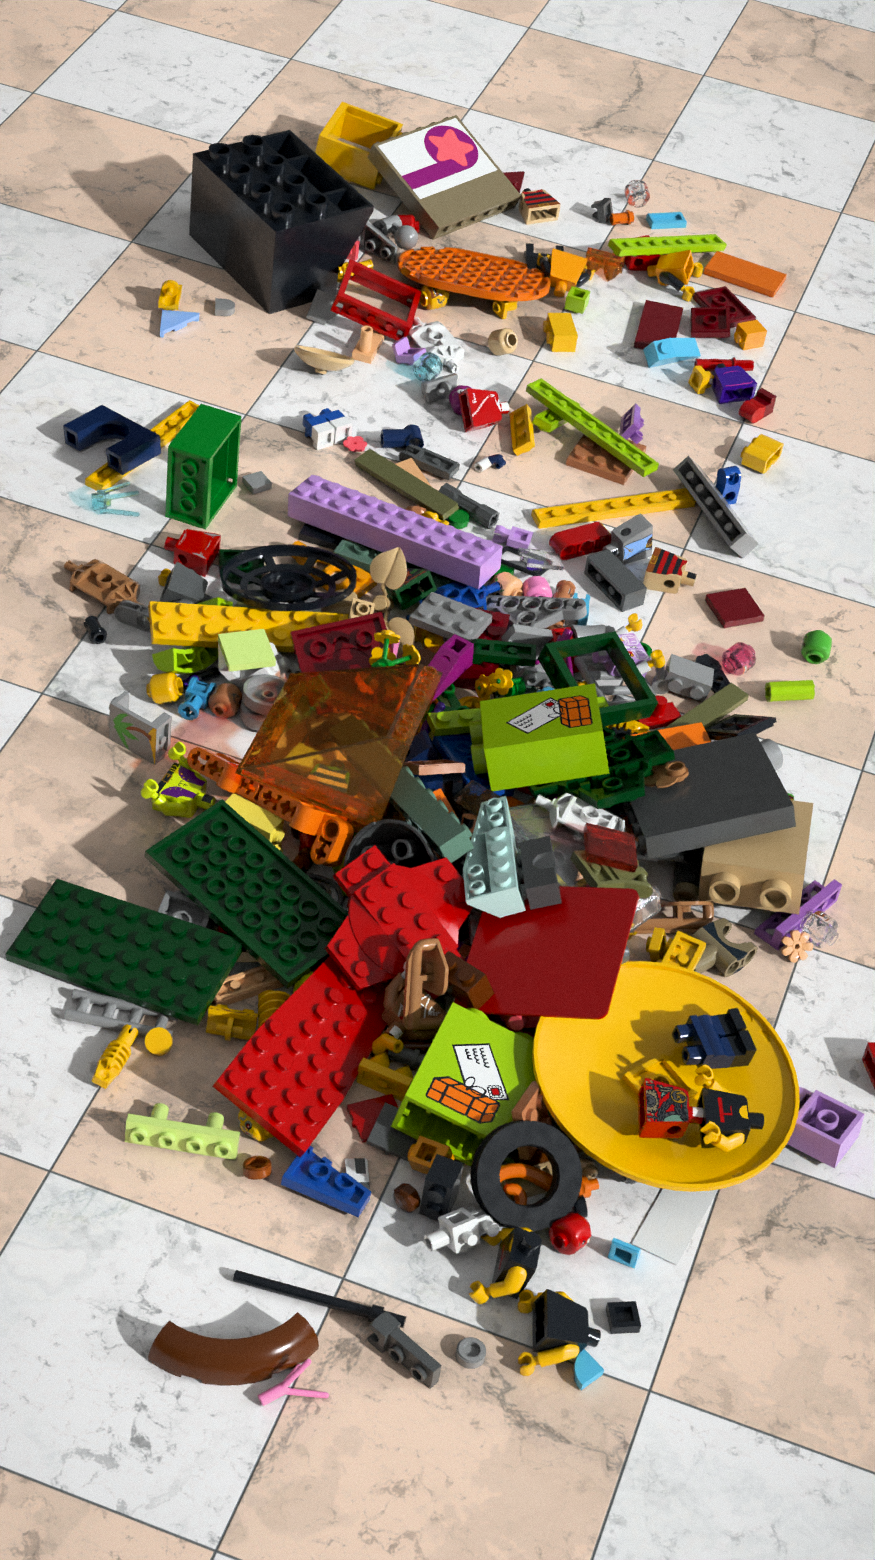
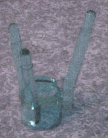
M129 481L107 489L97 490V493H91L93 511L99 510L100 514L138 517L140 516L139 512L108 509L107 507H111V500L138 495L139 491L109 494L131 484Z

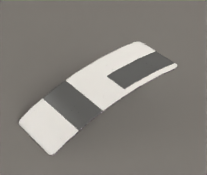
M346 1158V1173L370 1190L367 1159Z

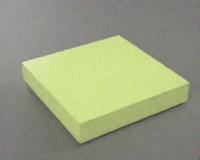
M264 629L218 634V643L229 672L276 666V659Z

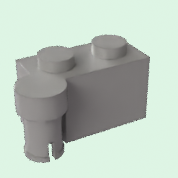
M671 654L666 663L665 670L664 666L656 668V675L652 680L651 687L657 694H666L668 691H672L703 702L712 688L714 669Z

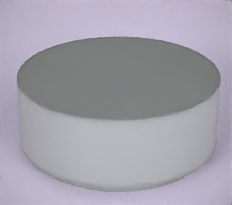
M464 1338L457 1345L456 1360L465 1368H478L484 1363L486 1347L477 1338Z

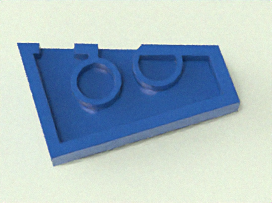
M309 1146L301 1157L298 1155L295 1157L282 1176L281 1185L356 1217L360 1216L371 1196L370 1190L349 1174L338 1172L332 1167V1162L325 1156L320 1158L313 1153L312 1146Z

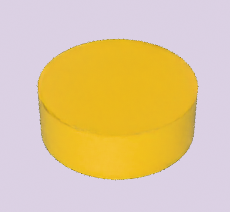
M157 1027L151 1029L146 1034L145 1046L151 1054L163 1056L171 1050L173 1039L169 1031Z

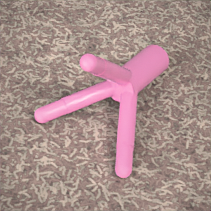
M306 1359L301 1365L297 1364L281 1383L257 1396L261 1405L265 1406L283 1395L328 1398L329 1394L327 1392L288 1388L311 1364V1360Z

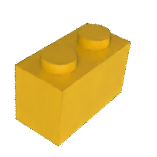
M547 313L546 321H543V332L546 333V342L550 344L551 351L575 352L578 334L571 313Z

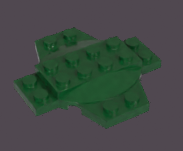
M602 725L609 774L527 786L535 800L539 794L545 798L556 794L557 798H559L563 794L569 793L596 809L610 808L615 804L634 801L639 797L645 796V777L653 775L652 766L664 765L669 761L675 760L674 751L658 730L636 736L626 734L625 739H619L615 737V731Z

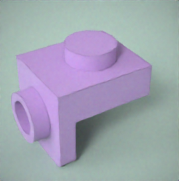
M402 337L392 344L397 363L416 365L427 356L425 348H410L407 337Z

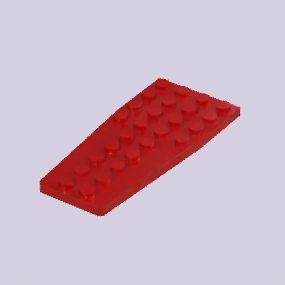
M329 956L257 1029L212 1087L296 1155L301 1157L344 1100L359 1074L360 1062L363 1058H368L373 1049V1042L382 1034L387 1023L382 1019L381 1014L385 1009L383 1006L385 988L392 980L390 979L387 982L357 991L332 957Z

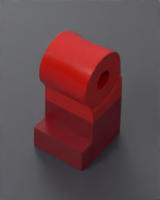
M761 388L757 391L755 397L741 405L739 416L746 418L751 423L758 422L773 413L777 396Z

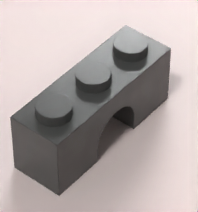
M550 836L519 842L520 853H516L519 866V878L522 884L520 888L523 900L528 899L531 910L561 904L560 888L556 876V861Z

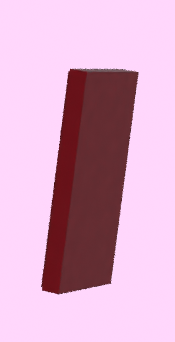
M646 300L634 347L644 349L653 341L676 338L683 307Z

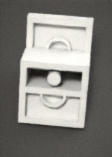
M270 642L276 659V666L231 672L228 671L218 643L219 672L232 684L236 685L241 693L247 679L256 675H275L292 684L291 663L287 657H283L277 651L273 643Z

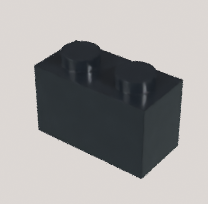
M439 1154L436 1155L425 1178L419 1214L431 1220H438V1217L451 1212L458 1196L464 1163Z

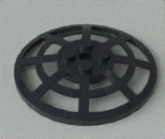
M288 544L252 548L232 556L221 566L219 579L223 591L233 599L246 605L273 611H306L327 607L344 600L354 591L357 583V574L353 565L338 554L316 547ZM297 556L308 559L304 565L275 564L273 557ZM261 558L264 559L266 566L252 570L249 573H245L237 568L246 562ZM317 560L339 568L341 572L330 576L322 570L313 568ZM270 572L269 574L265 575L262 579L256 578L261 574ZM230 573L241 578L240 589H234L227 585L226 580ZM310 573L315 576H318L322 580L315 581L314 578L308 574ZM347 576L350 585L342 592H335V581ZM249 582L260 586L261 590H248L247 585ZM325 585L329 586L327 593L315 592V588ZM254 596H264L269 601H262ZM309 598H320L313 602H305Z

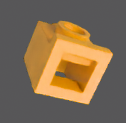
M419 1136L416 1144L411 1145L407 1156L411 1168L424 1174H428L437 1154L455 1159L450 1146L423 1136Z

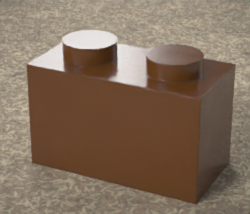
M448 951L445 954L449 968L446 993L469 1008L479 1009L494 994L486 974Z

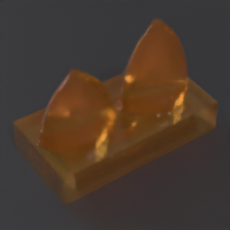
M588 247L586 258L588 259L586 263L587 269H594L595 272L600 268L604 269L607 281L614 279L619 273L622 274L625 256L619 257L613 253Z

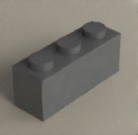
M609 549L587 556L584 574L621 612L644 604L647 587Z

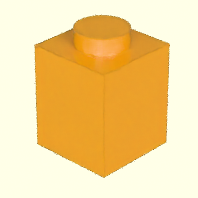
M758 320L737 323L734 341L742 350L763 347L767 330Z

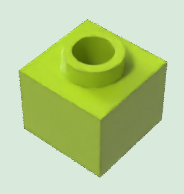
M572 286L566 296L564 309L583 314L589 303L590 291Z

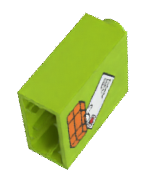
M595 683L480 701L481 720L469 721L475 775L488 773L491 792L609 774Z
M453 1002L404 1096L391 1127L417 1140L419 1136H423L450 1146L455 1159L471 1166L474 1154L482 1140L497 1127L513 1121L511 1111L531 1082L536 1081L532 1062L534 1038L523 1032H512L490 1021L487 1015L478 1009L464 1008Z

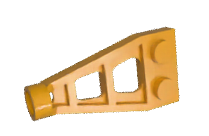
M295 541V542L292 544V545H304V546H306L305 544H303V543L300 542V541ZM290 556L299 565H304L308 559L306 557ZM320 560L316 561L328 566L322 571L329 575L335 571L341 572L339 568ZM353 565L357 574L354 592L359 599L377 586V582L372 579L370 573ZM310 574L316 581L322 580L320 577ZM346 578L340 584L336 583L335 591L346 589L350 585L349 579ZM328 585L322 586L326 591L329 590Z

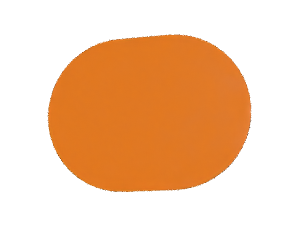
M433 246L421 247L417 251L409 249L399 255L397 263L398 270L415 282L441 290L484 299L530 301L542 298L550 291V279L544 277V273L537 268L529 269L526 263L465 249L444 247V249L435 250Z

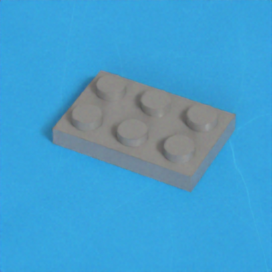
M431 592L409 617L411 625L447 639L456 634L469 642L473 639H478L492 622L491 614Z

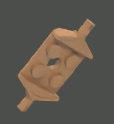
M93 559L80 566L70 560L64 564V569L72 572L70 591L73 592L78 588L107 606L108 614H113L115 608L123 600L140 604L136 601L140 594V584L106 563Z

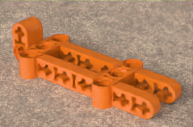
M199 747L190 750L187 757L188 765L217 782L216 785L231 793L239 794L288 821L290 827L300 832L317 836L310 852L311 859L315 864L328 867H337L341 864L354 835V829L347 822L348 817L346 815L321 806L277 782L274 776L254 769L229 755L215 754ZM200 756V758L206 760V764L200 763L198 757Z

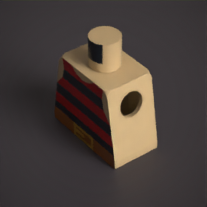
M526 188L521 193L518 208L525 224L528 225L558 220L561 204L543 189L531 191V189Z
M655 547L645 572L643 584L649 590L676 594L681 583L694 587L697 574L685 571L687 565L686 558Z

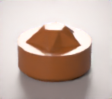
M253 1156L243 1162V1174L248 1179H263L272 1173L271 1161L267 1157Z

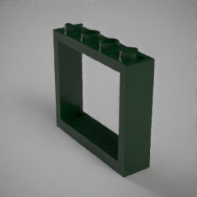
M616 631L546 643L538 660L555 689L578 686L563 658L606 650L636 701L599 708L602 725L609 726L649 718L652 715L658 701Z

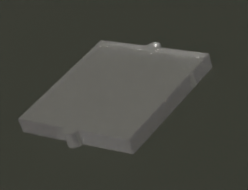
M518 548L520 560H523L526 567L563 570L564 568L561 558H558L555 551Z

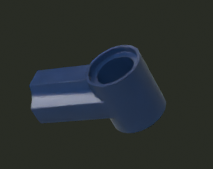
M411 424L404 429H382L381 431L382 448H406L409 444L420 448L424 446L421 430L417 425Z

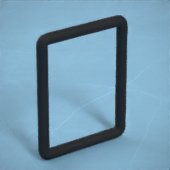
M506 546L502 549V554L510 551L545 565L542 570L536 573L501 559L502 564L529 575L541 576L552 567L551 563L512 547Z

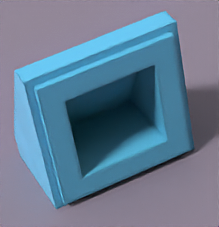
M613 1238L608 1258L635 1268L641 1254V1248Z

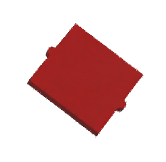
M392 1094L347 1105V1110L352 1119V1127L356 1128L362 1143L367 1142L385 1102L398 1108Z

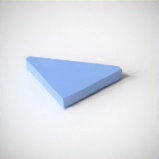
M162 310L160 337L163 338L164 334L173 330L175 332L186 327L187 323L191 321L198 322L199 313Z

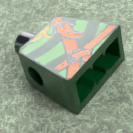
M407 568L406 579L398 589L392 590L385 586L386 591L389 593L388 595L394 601V605L402 611L437 590L429 570Z

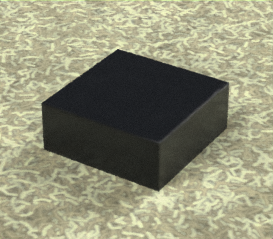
M636 1301L607 1302L606 1313L611 1334L640 1332L641 1322Z

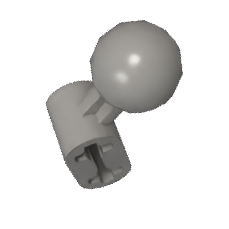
M396 214L373 223L388 238L394 235L395 243L401 249H412L417 244V231L409 225L402 226V221Z

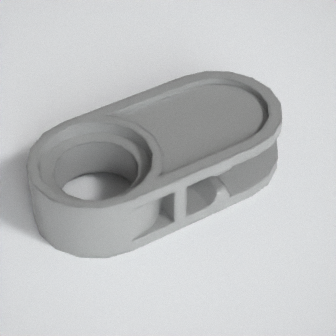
M123 600L115 608L114 614L118 621L134 628L151 632L150 623L143 617L149 618L147 606Z

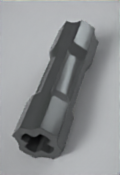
M448 483L440 487L439 492L457 502L459 509L467 512L475 521L489 529L496 525L500 514L498 511L465 496L459 489Z

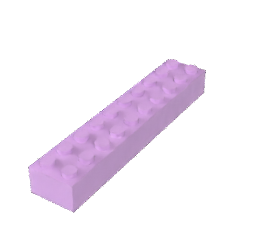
M311 475L288 494L289 517L380 552H386L399 547L405 556L406 562L476 589L484 585L501 567V545L491 540L477 537L472 533L461 531L453 526L437 522L432 518L421 516L413 511L400 508L395 504H390L376 497L344 487L339 483L328 481L320 476Z

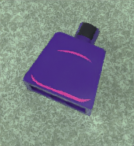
M723 363L715 367L713 372L715 377L711 381V387L719 404L747 401L754 397L757 382L740 366L726 367Z

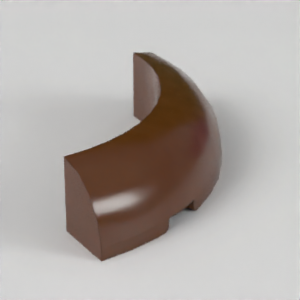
M298 1312L285 1323L271 1331L239 1339H219L201 1336L168 1321L155 1338L150 1348L148 1361L177 1377L185 1375L200 1379L203 1384L220 1386L244 1385L272 1378L273 1374L287 1368L293 1369L297 1364H301L319 1348V1343L313 1327Z

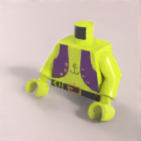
M177 742L168 751L169 758L178 760L179 763L174 762L159 784L153 779H148L141 789V796L145 799L151 797L152 809L162 812L165 816L191 818L199 807L207 810L213 806L216 798L206 794L207 780L188 765L187 758L183 756L186 752V746L182 742Z

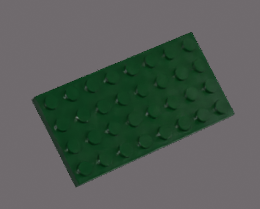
M223 799L145 851V858L228 935L240 941L243 948L287 989L330 956L325 947L348 915V911Z
M56 879L6 952V959L12 963L198 1026L244 948L242 943L233 936Z

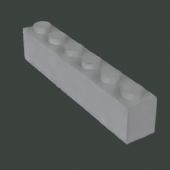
M687 456L673 469L731 549L744 558L758 545V542L710 478L691 457Z

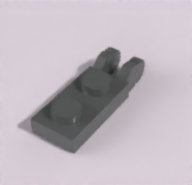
M409 444L399 454L400 461L412 458L422 470L446 480H450L459 471L460 464L416 445Z

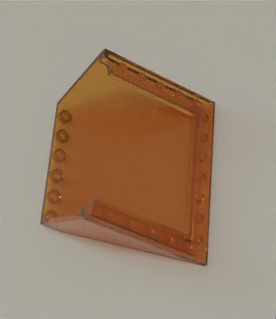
M422 664L291 673L240 762L236 774L366 826L372 822L381 821L414 736L420 733L422 724L427 718L443 673L437 671L432 666Z

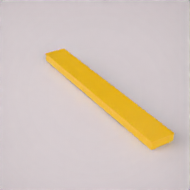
M189 400L150 429L160 436L161 448L176 437L199 407L198 404ZM107 462L85 478V485L100 493H104L131 471L122 475L109 468Z
M687 488L533 509L531 516L537 527L541 529L632 516L640 513L647 514L695 507L696 501Z

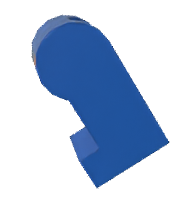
M737 466L720 468L717 472L716 488L724 498L726 495L729 499L725 500L729 505L736 504L741 485V472Z

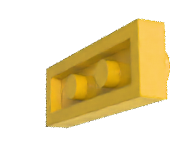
M527 404L509 413L512 448L517 456L535 447L532 413Z

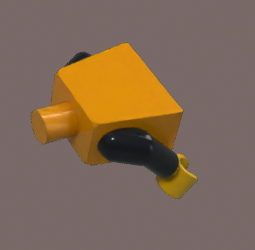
M554 248L551 255L542 256L541 253H538L537 265L541 266L544 277L550 279V286L555 287L554 295L557 297H564L565 292H569L572 286L581 287L588 280L592 279L595 272L594 269H587V258Z
M691 250L661 255L657 265L647 267V273L649 277L657 276L660 285H671L677 291L681 290L683 292L682 299L689 302L695 291L693 287H685L684 285H688L691 274L695 277H700L703 272V266L701 263H694Z

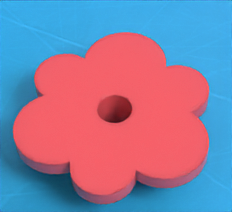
M349 436L347 440L343 441V446L347 447L349 451L362 452L365 450L367 442L361 436Z

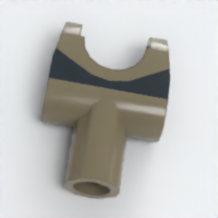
M725 918L718 919L703 926L692 936L706 942V948L694 971L701 974L715 966L724 976L729 977L745 967L754 958L758 948L752 942L736 944L728 941L725 936L731 930L732 924Z

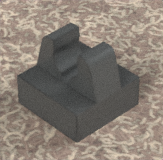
M611 198L595 201L591 205V208L597 209L592 214V217L598 219L599 223H606L610 219V214L613 213Z

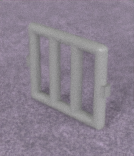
M577 656L574 658V664L587 684L595 683L597 697H605V695H632L627 686H599L596 680H623L622 677L610 675L608 671H589L586 666L603 665V663H594L592 656ZM645 677V681L649 686L650 690L655 696H657V694L655 693V691L653 690L650 683ZM605 697V699H606V701H607V703H608L609 706L618 705V704H623V703H628V702H633V701H608L607 698Z

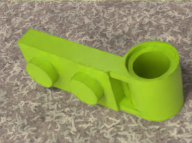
M548 408L535 415L532 423L537 425L541 431L550 433L566 424L567 421Z

